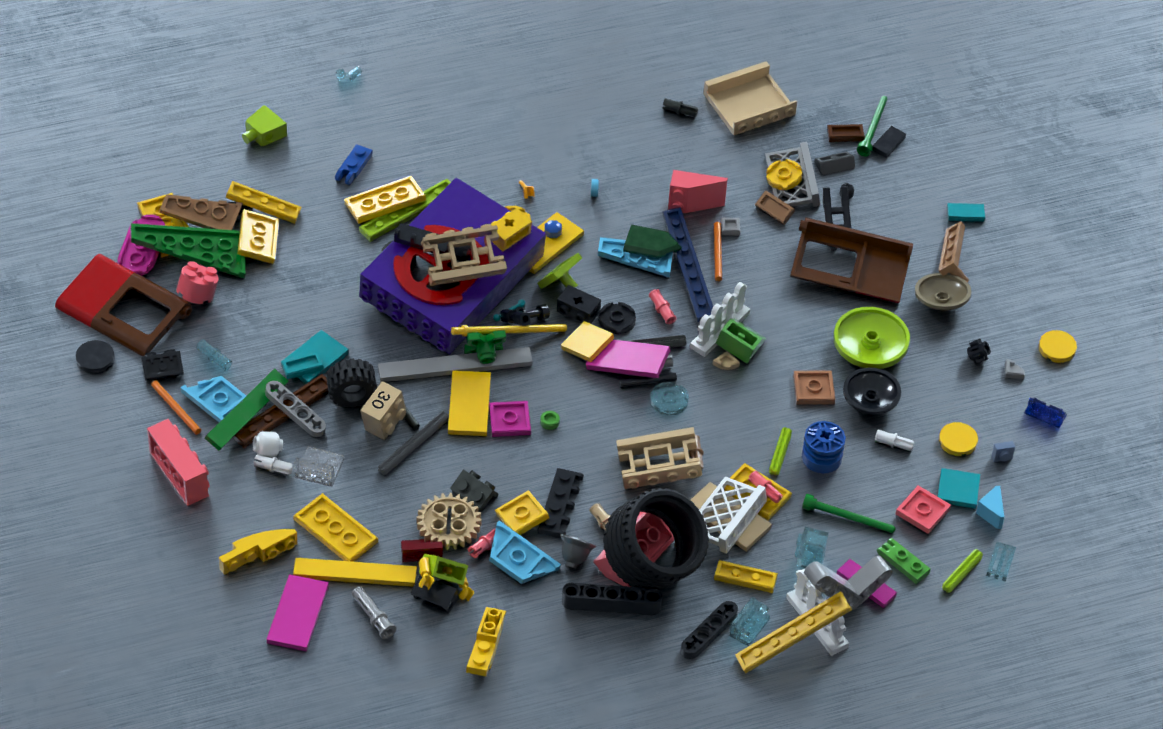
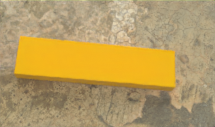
M232 181L226 194V198L243 203V205L294 224L301 210V206Z

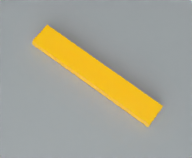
M295 558L293 575L315 580L414 587L417 566Z
M840 591L738 652L735 656L743 671L748 673L850 612L852 609L844 594Z

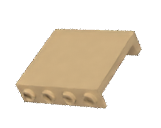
M767 61L705 81L704 96L733 135L796 115L797 101H789L769 74L770 65Z

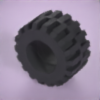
M351 358L350 360H342V362L335 363V366H331L329 371H327L326 379L329 397L338 406H345L346 408L363 406L377 389L373 366L367 361H362V359L354 360V358Z

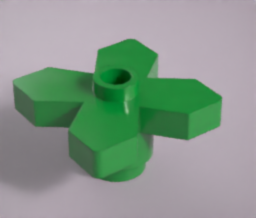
M505 330L493 331L490 334L468 333L466 337L467 344L464 345V354L477 353V358L482 364L494 362L496 351L503 350V343L506 341Z

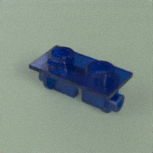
M1030 397L1028 407L1024 412L1026 415L1057 428L1061 427L1067 416L1062 408L1060 409L1052 405L1048 407L1045 402L1038 400L1036 397L1034 399Z

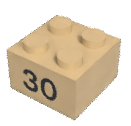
M383 381L360 410L366 431L383 440L393 433L395 425L406 415L402 391Z

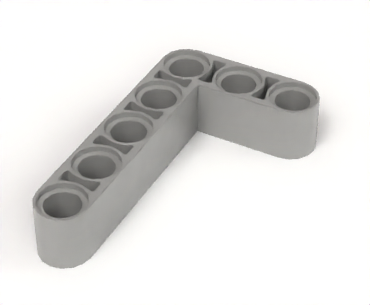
M875 556L849 580H845L817 561L810 563L805 568L804 574L817 590L828 597H832L841 591L853 610L892 576L893 571L881 556Z

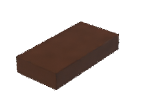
M863 124L827 125L829 142H854L865 139Z

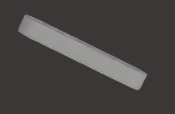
M268 382L265 395L271 402L309 435L320 437L324 434L326 424L321 417L280 382ZM289 399L293 401L294 404L292 406H286L283 404V401ZM305 412L308 416L302 419L297 416V413ZM313 425H314L315 427H317V426L319 425V426H320V429H319V428L313 429Z

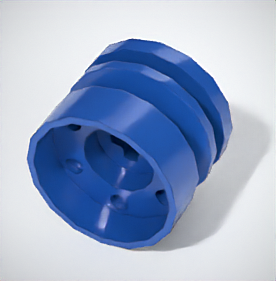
M818 421L806 429L802 460L808 469L824 474L831 473L839 468L842 463L846 439L841 427L833 422Z

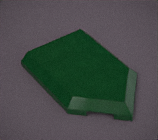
M632 224L623 248L624 252L659 259L672 251L682 250V247L669 232Z

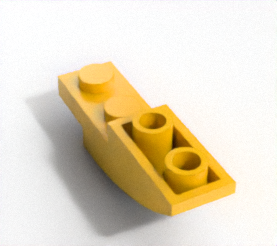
M295 529L264 531L233 542V550L219 557L221 572L225 575L248 562L254 561L257 557L264 562L275 558L286 550L292 549L298 544L297 531Z
M485 608L477 631L476 641L467 664L466 673L487 677L500 640L506 615L505 610Z

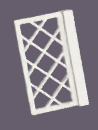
M724 477L699 509L702 515L706 512H714V516L704 518L706 523L713 521L718 523L717 526L707 528L708 542L719 546L720 551L727 554L767 502L766 487L758 485L757 488ZM726 485H730L735 488L734 490L724 492V488ZM741 493H751L749 497L741 498L740 496ZM733 495L738 496V499L727 501L726 498ZM724 498V503L714 505L713 502L716 499ZM741 505L739 510L731 511L730 509L731 506ZM723 508L728 510L727 513L717 514L716 511ZM731 518L730 523L721 525L720 520ZM717 531L721 532L718 538L710 536L709 534Z

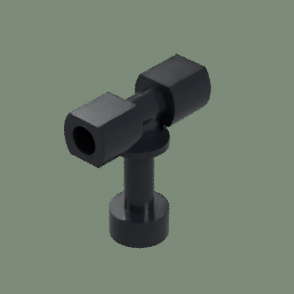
M546 304L538 305L536 310L525 311L523 308L518 311L503 309L500 311L501 321L526 326L530 324V318L548 319L550 310Z

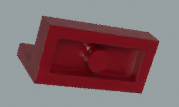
M424 539L402 540V562L420 561L424 554L443 558L442 541L430 542L429 540L425 542Z

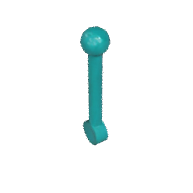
M521 299L518 301V304L509 309L515 310L518 307H524L526 302ZM495 314L493 319L499 321L501 314Z

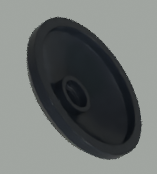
M862 368L852 372L846 378L843 394L846 401L854 409L866 414H883L897 406L901 397V387L893 375L882 369Z

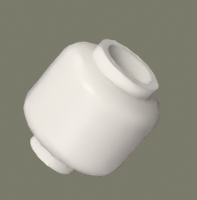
M262 431L254 437L253 451L261 456L273 458L283 449V440L279 438L276 432Z

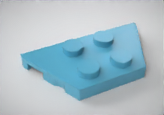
M222 376L212 378L211 380L199 381L196 386L187 388L186 385L180 387L182 394L217 422H220L246 397L244 393Z
M501 521L497 522L489 561L521 584L560 569L561 564Z

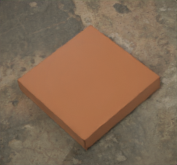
M794 371L796 405L835 404L832 371Z

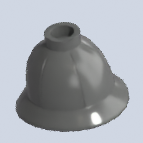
M560 535L563 541L562 555L566 561L565 566L577 569V566L588 558L591 550L597 547L573 536Z

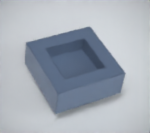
M1013 441L994 444L992 451L994 462L1013 459L1015 450Z

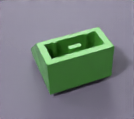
M731 318L722 328L715 344L748 364L767 338L737 319Z

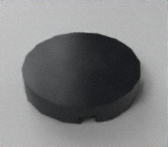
M611 302L601 308L598 321L604 330L613 334H624L635 326L636 313L628 304L623 302L613 304Z
M101 340L85 342L77 349L75 355L77 365L87 373L104 372L107 370V367L112 366L115 359L113 348L109 343Z

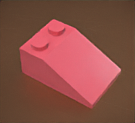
M673 170L668 210L681 207L682 213H690L725 206L728 178Z

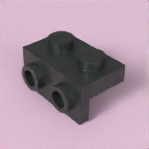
M463 469L450 489L460 494L462 498L467 497L468 502L474 501V506H478V509L483 511L492 496L497 497L499 495L494 491L496 487L487 480L485 483L479 480L481 476L471 470L468 473Z

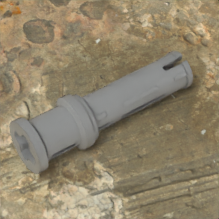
M362 586L356 587L352 591V596L369 616L370 624L378 629L382 639H388L393 636L397 627L389 622L385 612L377 608Z

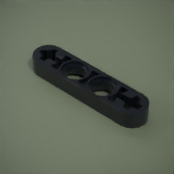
M725 601L683 640L681 655L686 659H694L737 618L738 606L736 603ZM719 621L721 625L714 627L711 625V622ZM705 633L709 637L707 639H700L697 635Z

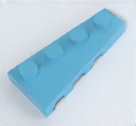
M600 237L598 256L670 278L673 251L659 259L624 252L623 248L626 240Z

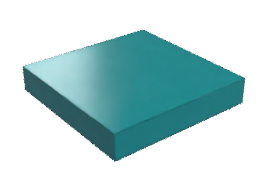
M941 468L938 497L951 505L976 509L981 474Z

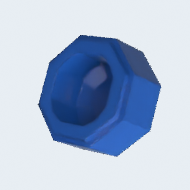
M549 220L545 223L544 227L546 236L549 238L559 237L562 234V224L557 220Z

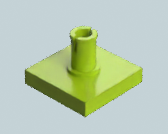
M576 253L560 263L537 283L542 289L558 279L565 287L568 285L577 287L578 284H576L568 271L582 259L581 255Z

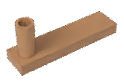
M960 221L946 229L938 271L942 276L950 273L964 279L968 283V277L958 267L965 225Z

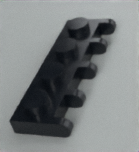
M557 468L545 505L549 519L539 524L538 534L561 538V534L566 535V532L560 530L561 524L568 525L570 523V518L564 515L566 509L572 510L575 507V503L569 501L571 493L579 494L580 488L574 486L575 480H583L584 475L582 473Z

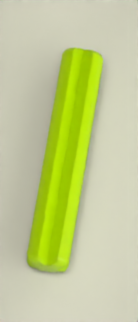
M784 427L781 430L769 468L771 475L777 476L780 473L792 435L790 428Z
M978 549L973 550L946 579L942 589L947 593L952 592L982 559L983 553Z

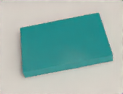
M320 330L283 360L318 352L324 365V370L297 377L307 384L319 375L327 372L331 366H334L335 363L347 356L349 349L323 330Z

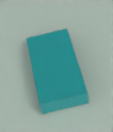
M947 204L948 221H985L984 204Z
M318 352L281 361V366L287 379L324 370V365Z

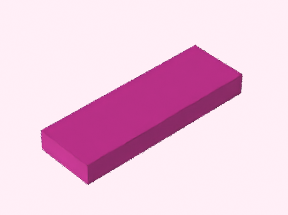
M849 559L837 570V574L845 580H849L862 567ZM884 583L868 598L882 608H885L896 597L897 592Z

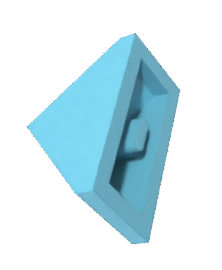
M995 486L979 500L976 514L997 529H1002L1004 521L1000 486Z

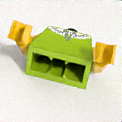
M423 555V558L419 561V574L422 576L419 587L423 588L425 585L430 590L434 578L458 584L459 588L462 589L458 596L462 600L466 598L469 601L474 595V591L468 587L469 583L466 578L469 565L439 556Z

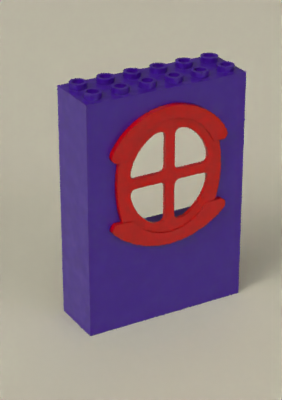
M456 177L409 226L436 234H444L448 230L458 232L467 227L477 229L482 225L498 221L510 210ZM532 225L530 234L504 252L491 241L494 257L504 256L507 266L505 273L459 281L460 284L458 286L443 291H434L426 287L429 284V274L422 281L417 282L413 279L410 271L413 257L419 256L433 266H436L435 258L421 249L400 244L393 240L360 274L359 297L364 302L376 307L378 311L390 316L395 322L404 325L409 331L421 336L423 340L429 341L440 351L450 355L466 338L462 335H452L451 328L461 327L462 325L477 327L543 257L546 233ZM485 236L475 238L477 248L485 246ZM471 251L467 259L469 261L473 260ZM487 254L478 255L480 260L479 266L489 264ZM450 260L441 261L442 272L452 270L448 267Z

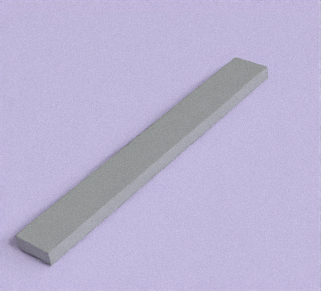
M530 347L497 350L495 361L489 364L480 363L477 353L378 363L380 382L452 375V371L480 372L532 366L533 361Z

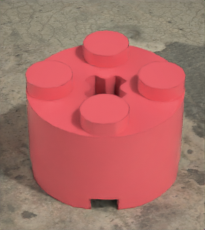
M188 262L181 270L176 292L178 294L180 292L183 295L182 298L191 303L203 304L207 300L210 303L213 300L219 280L217 270L213 267L198 265L196 262Z

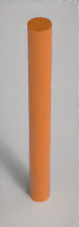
M720 222L714 223L716 281H722Z
M153 381L151 384L153 389L196 435L199 434L201 428L158 381Z

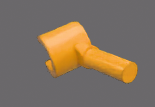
M520 180L519 184L523 188L524 198L528 199V196L535 197L534 187L527 186Z

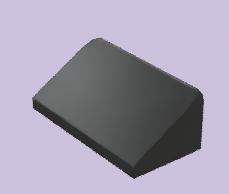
M847 151L814 159L822 175L855 168L854 156Z

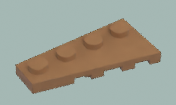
M166 194L160 208V213L202 228L233 230L243 203L236 202V204L222 200H219V202L208 201V199L204 198L198 200L186 196Z

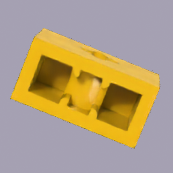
M518 208L507 212L501 219L491 223L492 226L497 225V233L499 234L498 240L492 242L504 252L531 233L532 221Z

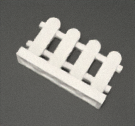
M739 282L733 294L727 293L725 295L722 305L716 304L710 316L704 315L698 326L699 335L690 343L692 350L706 357L717 346L715 343L718 336L731 318L742 322L750 314L751 309L744 305L747 285Z
M805 569L796 571L797 583L794 584L795 589L786 595L787 600L799 615L828 599H823L821 596L822 592L811 584L804 574ZM843 616L814 632L831 656L849 647V642L843 636V632L846 631Z

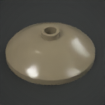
M934 273L918 280L915 285V295L927 307L947 311L965 305L971 298V287L964 279L951 274L942 276L941 273Z

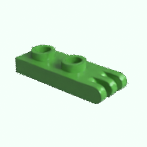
M890 538L882 547L877 549V553L915 584L930 574L931 568L893 538Z

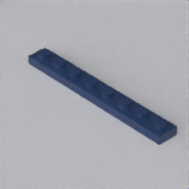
M681 207L663 211V218L667 230L682 247V250L675 252L698 323L704 315H711L713 304Z

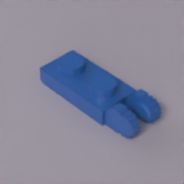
M356 144L338 169L335 180L340 181L346 174L345 184L350 185L371 158L373 150Z

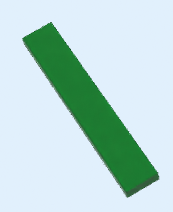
M274 368L204 439L220 451L270 401L265 395L268 382L278 381L285 386L289 381Z

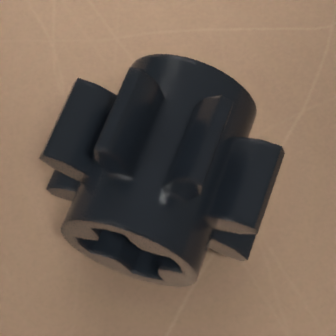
M981 339L969 342L971 347L967 348V354L972 361L976 360L977 363L988 360L987 355L991 353V350L986 341L982 342Z

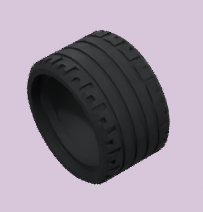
M668 488L650 489L618 507L608 518L603 534L605 555L612 570L631 587L661 590L691 575L701 566L709 546L707 524L698 507L687 496ZM640 512L656 515L664 521L672 532L676 543V556L671 568L655 564L641 550L635 532L636 520Z

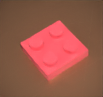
M918 485L896 509L895 514L929 534L948 513L951 504Z

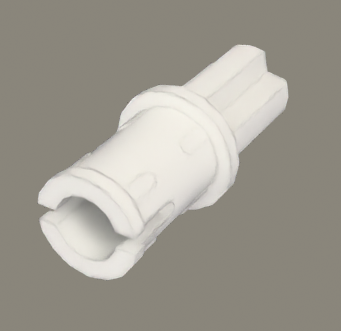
M877 430L875 442L890 445L891 448L895 446L912 451L914 447L913 440L897 436V433L892 434Z
M259 454L255 456V459L262 461H254L255 467L268 469L272 473L276 471L287 475L293 472L292 463L277 460V457L269 458Z

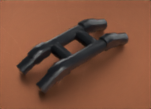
M848 186L841 187V207H831L830 188H823L825 221L833 224L832 215L843 214L844 224H840V226L852 228ZM829 246L830 251L837 250L836 247Z

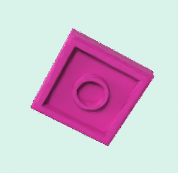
M528 401L489 403L492 437L531 435Z

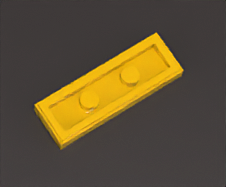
M719 560L714 580L773 593L778 573Z

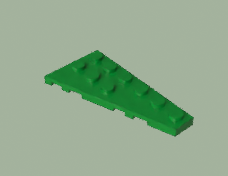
M131 223V243L187 261L196 262L206 267H213L216 270L245 279V256L237 254L240 231Z

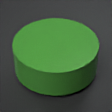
M546 411L540 417V424L544 429L554 430L560 424V416L554 411Z

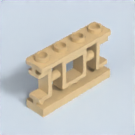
M485 224L477 229L467 227L458 232L448 230L440 235H436V233L425 235L421 241L423 252L433 251L436 266L429 267L428 269L430 286L504 274L507 269L504 256L494 257L491 241H497L499 238L497 225ZM485 236V246L477 248L475 238ZM448 242V253L440 254L438 244ZM470 245L473 260L457 263L454 247ZM487 254L489 264L479 266L480 260L478 255ZM450 260L452 270L442 272L441 261Z
M694 427L616 440L620 462L630 461L631 469L621 471L625 489L702 476L700 458L689 459L688 450L697 449ZM683 447V452L672 453V449ZM635 455H645L643 459L633 460ZM669 455L670 462L650 465L649 457ZM683 459L686 461V464H674V461ZM647 466L645 471H635L637 467Z

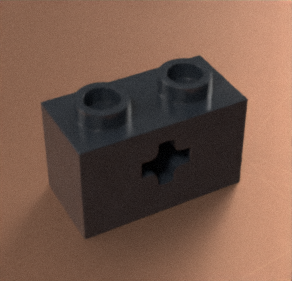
M570 285L566 287L557 299V312L579 323L585 321L592 324L601 310V299Z

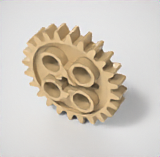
M442 493L441 498L434 495V501L427 499V505L422 504V510H418L417 530H420V536H424L425 542L429 540L430 542L442 541V546L445 545L446 550L450 546H453L456 550L458 544L465 547V541L471 544V538L476 539L477 533H480L482 519L481 512H478V506L474 507V501L467 503V497L460 499V494L453 497L452 493H450L448 497H445L444 493ZM451 508L450 534H446L448 509Z

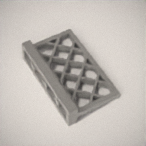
M807 142L800 143L798 148L765 153L768 167L774 163L770 159L779 158L781 162L786 161L785 159L795 161L802 169L803 176L801 181L804 183L793 188L797 190L793 195L788 193V190L772 188L774 196L779 199L782 196L789 198L784 202L791 207L812 203L813 207L820 206L819 192ZM798 154L795 160L788 158L790 155ZM803 193L807 195V198L800 199L797 196Z

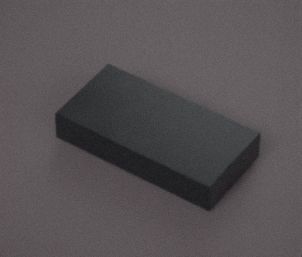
M891 126L872 145V151L887 158L906 138V133Z

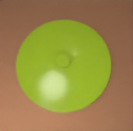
M860 307L850 310L840 317L835 325L833 340L839 354L848 362L862 368L882 369L893 366L904 358L909 348L910 333L903 320L894 313L877 307Z

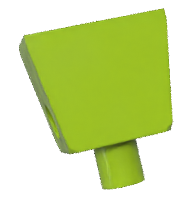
M263 105L245 121L246 132L242 134L245 143L248 144L255 140L259 145L265 146L287 136V123L267 106Z

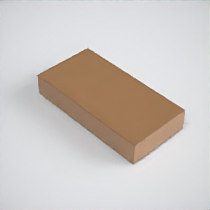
M765 191L755 203L757 208L783 225L786 224L795 212L793 207L768 191Z

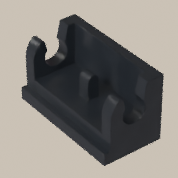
M420 574L411 591V595L416 599L420 597L444 607L447 612H450L459 599L457 589L437 580H434L430 590L425 585L421 588L419 587V582L422 579Z

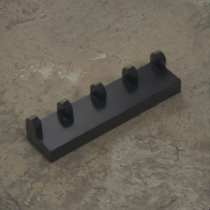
M400 223L398 229H395L394 242L423 250L421 244L423 237L433 232ZM448 242L438 244L440 254L448 253ZM470 245L454 247L456 260L467 261L471 251Z

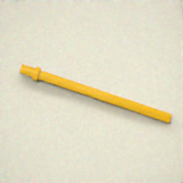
M462 325L461 327H452L451 334L466 337L468 333L490 334L493 331L505 330V333L566 332L567 325L479 327Z

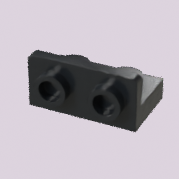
M170 349L162 354L150 352L141 357L145 381L184 375L180 351Z

